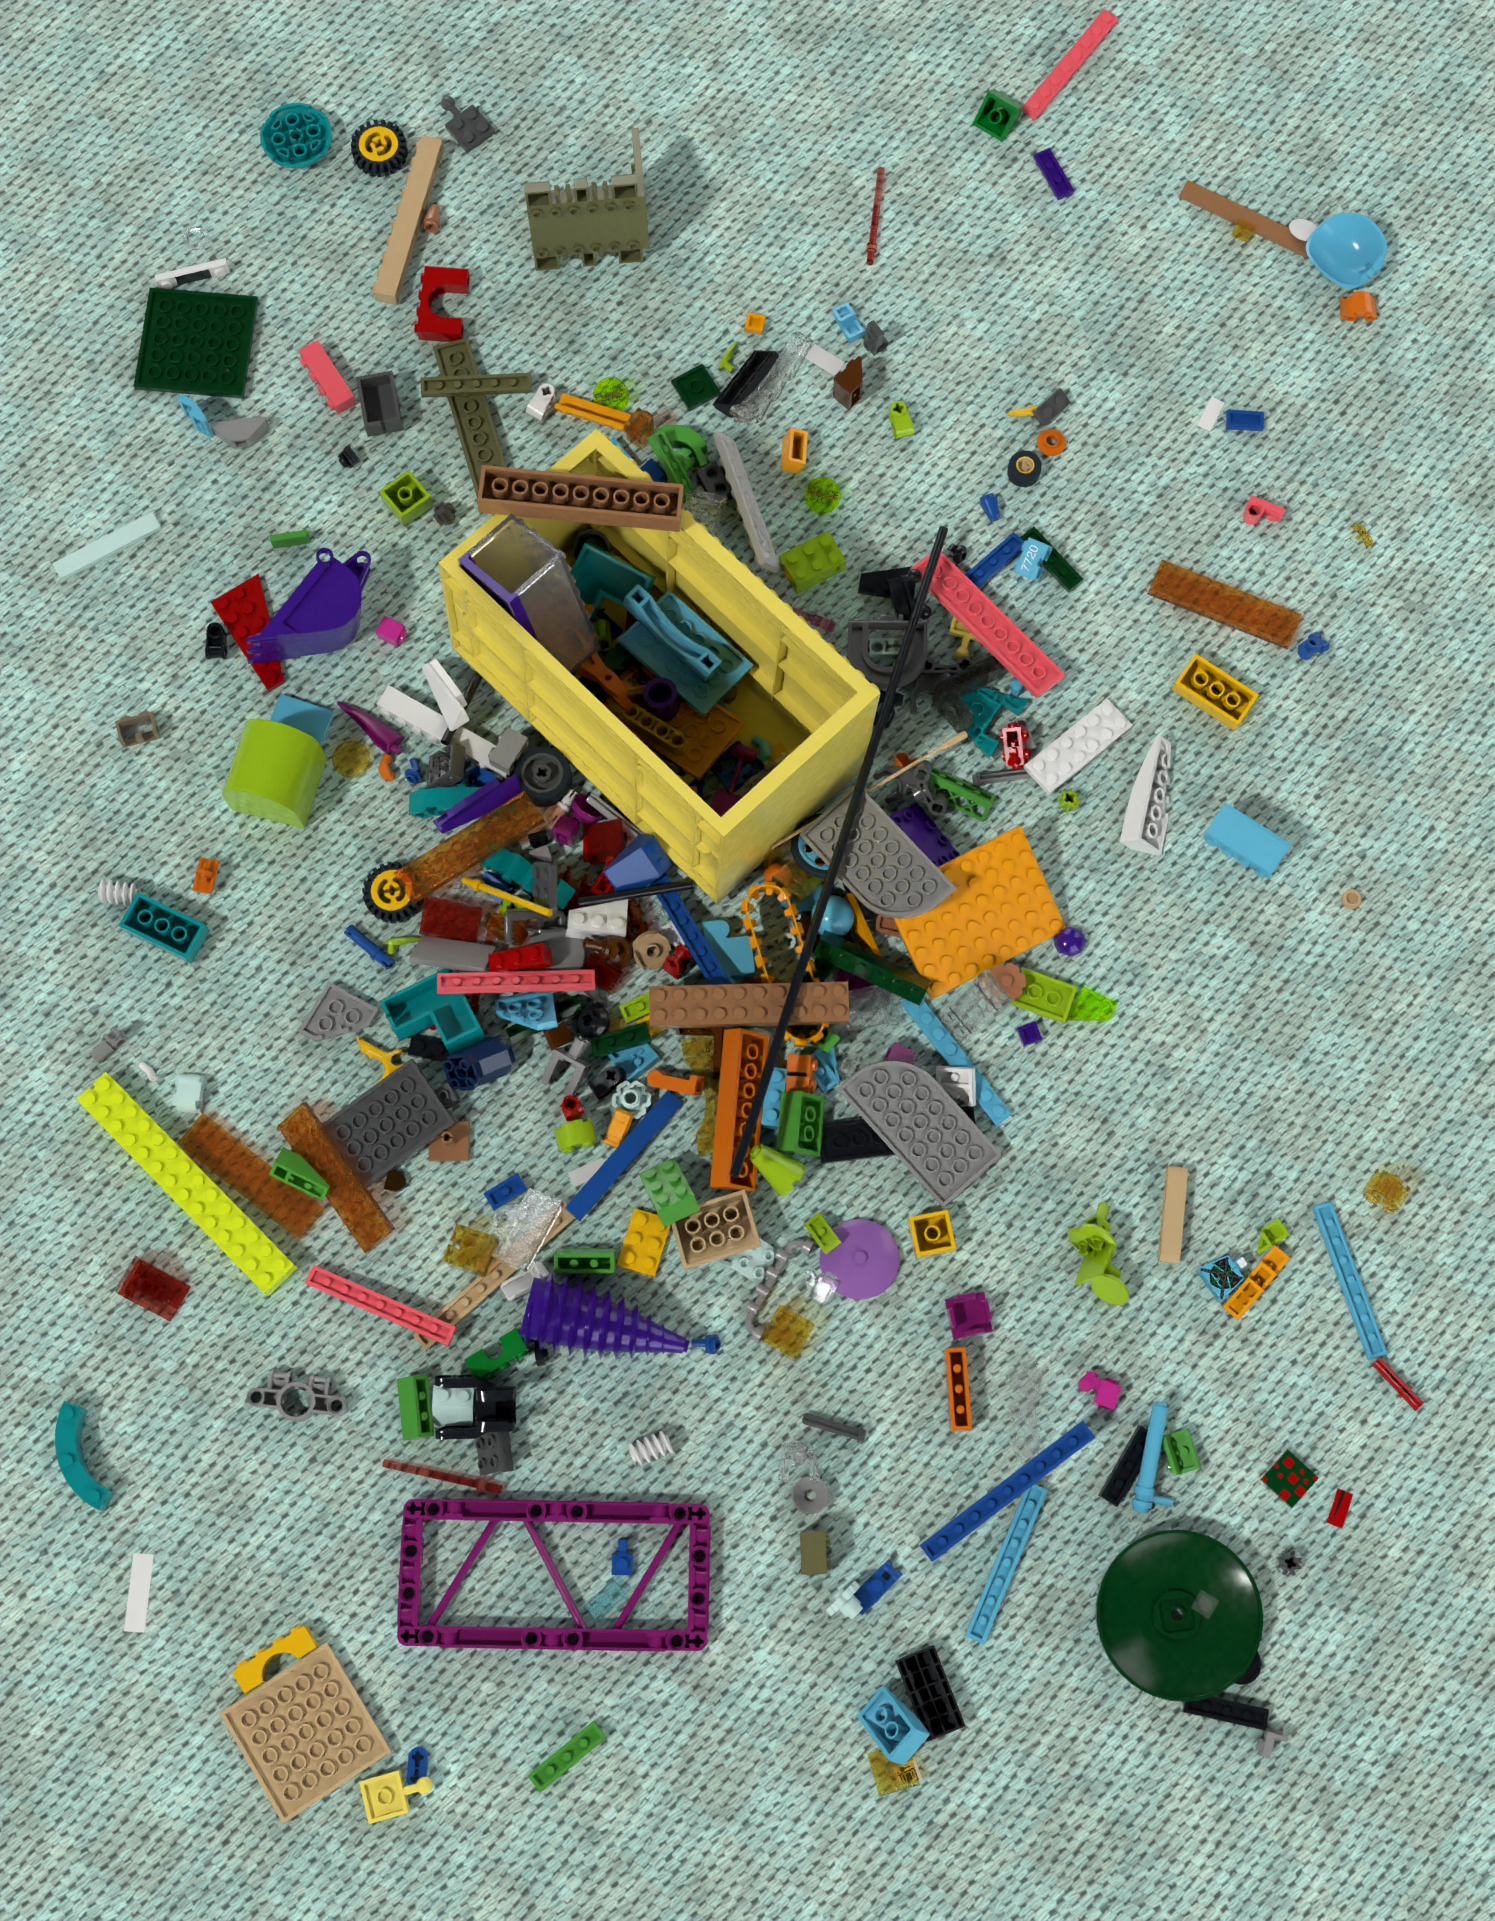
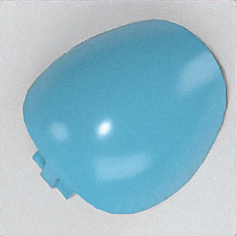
M1339 213L1328 217L1312 232L1306 243V252L1318 271L1328 280L1343 288L1354 289L1362 286L1382 269L1381 266L1385 262L1384 258L1387 254V242L1380 228L1367 216L1357 213Z

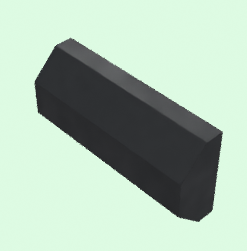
M754 350L712 405L729 418H738L780 364L778 353L776 351Z
M934 1645L895 1660L915 1714L930 1733L926 1742L966 1726Z

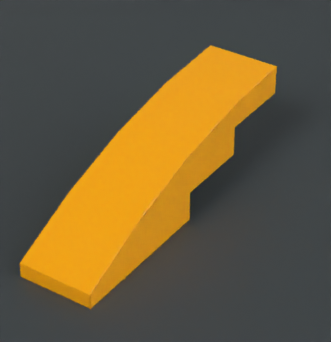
M1274 1245L1222 1307L1239 1320L1289 1261L1290 1257Z

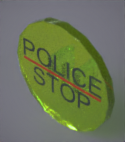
M603 378L594 388V403L622 411L628 404V388L618 378Z
M818 477L808 483L804 492V499L810 510L818 514H826L832 512L838 506L841 492L834 480L828 477Z

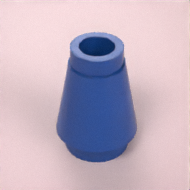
M993 493L982 496L979 504L990 522L1001 519L997 497Z

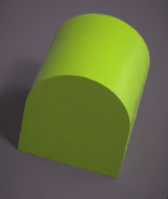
M249 719L245 722L222 796L231 810L305 829L327 757L319 742L301 730L275 721Z

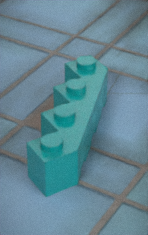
M488 839L476 856V859L480 861L479 865L487 871L492 870L507 883H514L522 888L526 894L532 896V888L534 887L532 868L534 865H531L518 853L509 852L497 841ZM558 878L557 908L564 909L576 890L564 880Z

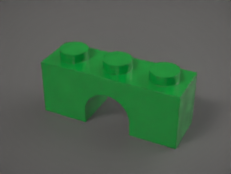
M514 1328L498 1338L503 1347L502 1354L498 1358L492 1359L486 1350L480 1349L464 1359L471 1373L489 1380L494 1377L493 1373L497 1370H500V1372L511 1366L510 1362L515 1359L520 1361L528 1356L527 1352L531 1350L529 1344L525 1346L524 1338L519 1337L520 1328Z

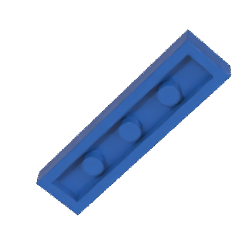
M1013 532L965 575L978 588H981L1022 552L1021 548L1024 541Z

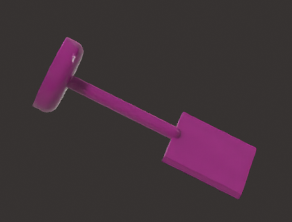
M735 744L731 747V755L739 761L729 791L716 789L710 806L720 817L743 798V796L733 794L743 762H753L757 756V753L747 746Z

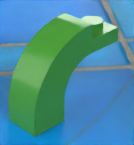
M666 425L652 430V434L662 429L672 448L690 449L693 452L691 453L692 456H695L699 469L710 464L706 454L708 453L707 444L696 431L682 425Z

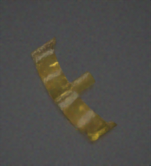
M1358 522L1350 526L1359 533L1356 540L1362 538L1366 549H1368L1373 544V540L1370 534L1366 532L1365 527Z

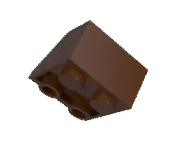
M860 356L855 360H850L846 368L842 372L839 371L833 379V397L848 410L861 399L863 379L862 358Z

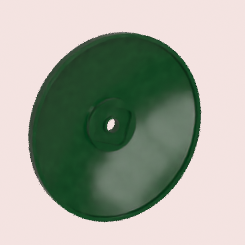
M1164 1530L1135 1540L1125 1547L1110 1563L1104 1573L1097 1593L1096 1626L1099 1639L1108 1659L1129 1683L1149 1695L1181 1702L1197 1701L1214 1696L1233 1685L1245 1673L1259 1648L1263 1630V1608L1255 1580L1242 1560L1232 1550L1207 1535L1188 1530ZM1173 1609L1181 1611L1182 1617L1180 1620L1175 1621L1172 1619L1171 1612Z

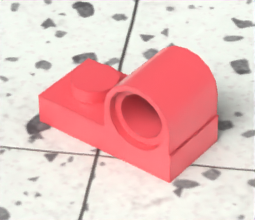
M1251 495L1243 513V520L1247 524L1255 525L1259 522L1261 516H1265L1269 521L1280 522L1285 508ZM1250 511L1255 512L1257 515H1252Z

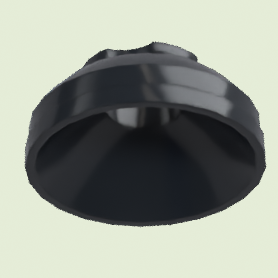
M590 1004L583 1007V1010L578 1013L576 1019L579 1033L588 1039L606 1034L610 1027V1015L606 1008L598 1004ZM587 1015H591L593 1018L589 1026H586L584 1023Z

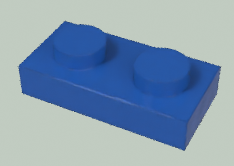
M516 1173L483 1194L492 1209L496 1211L528 1191L519 1174Z

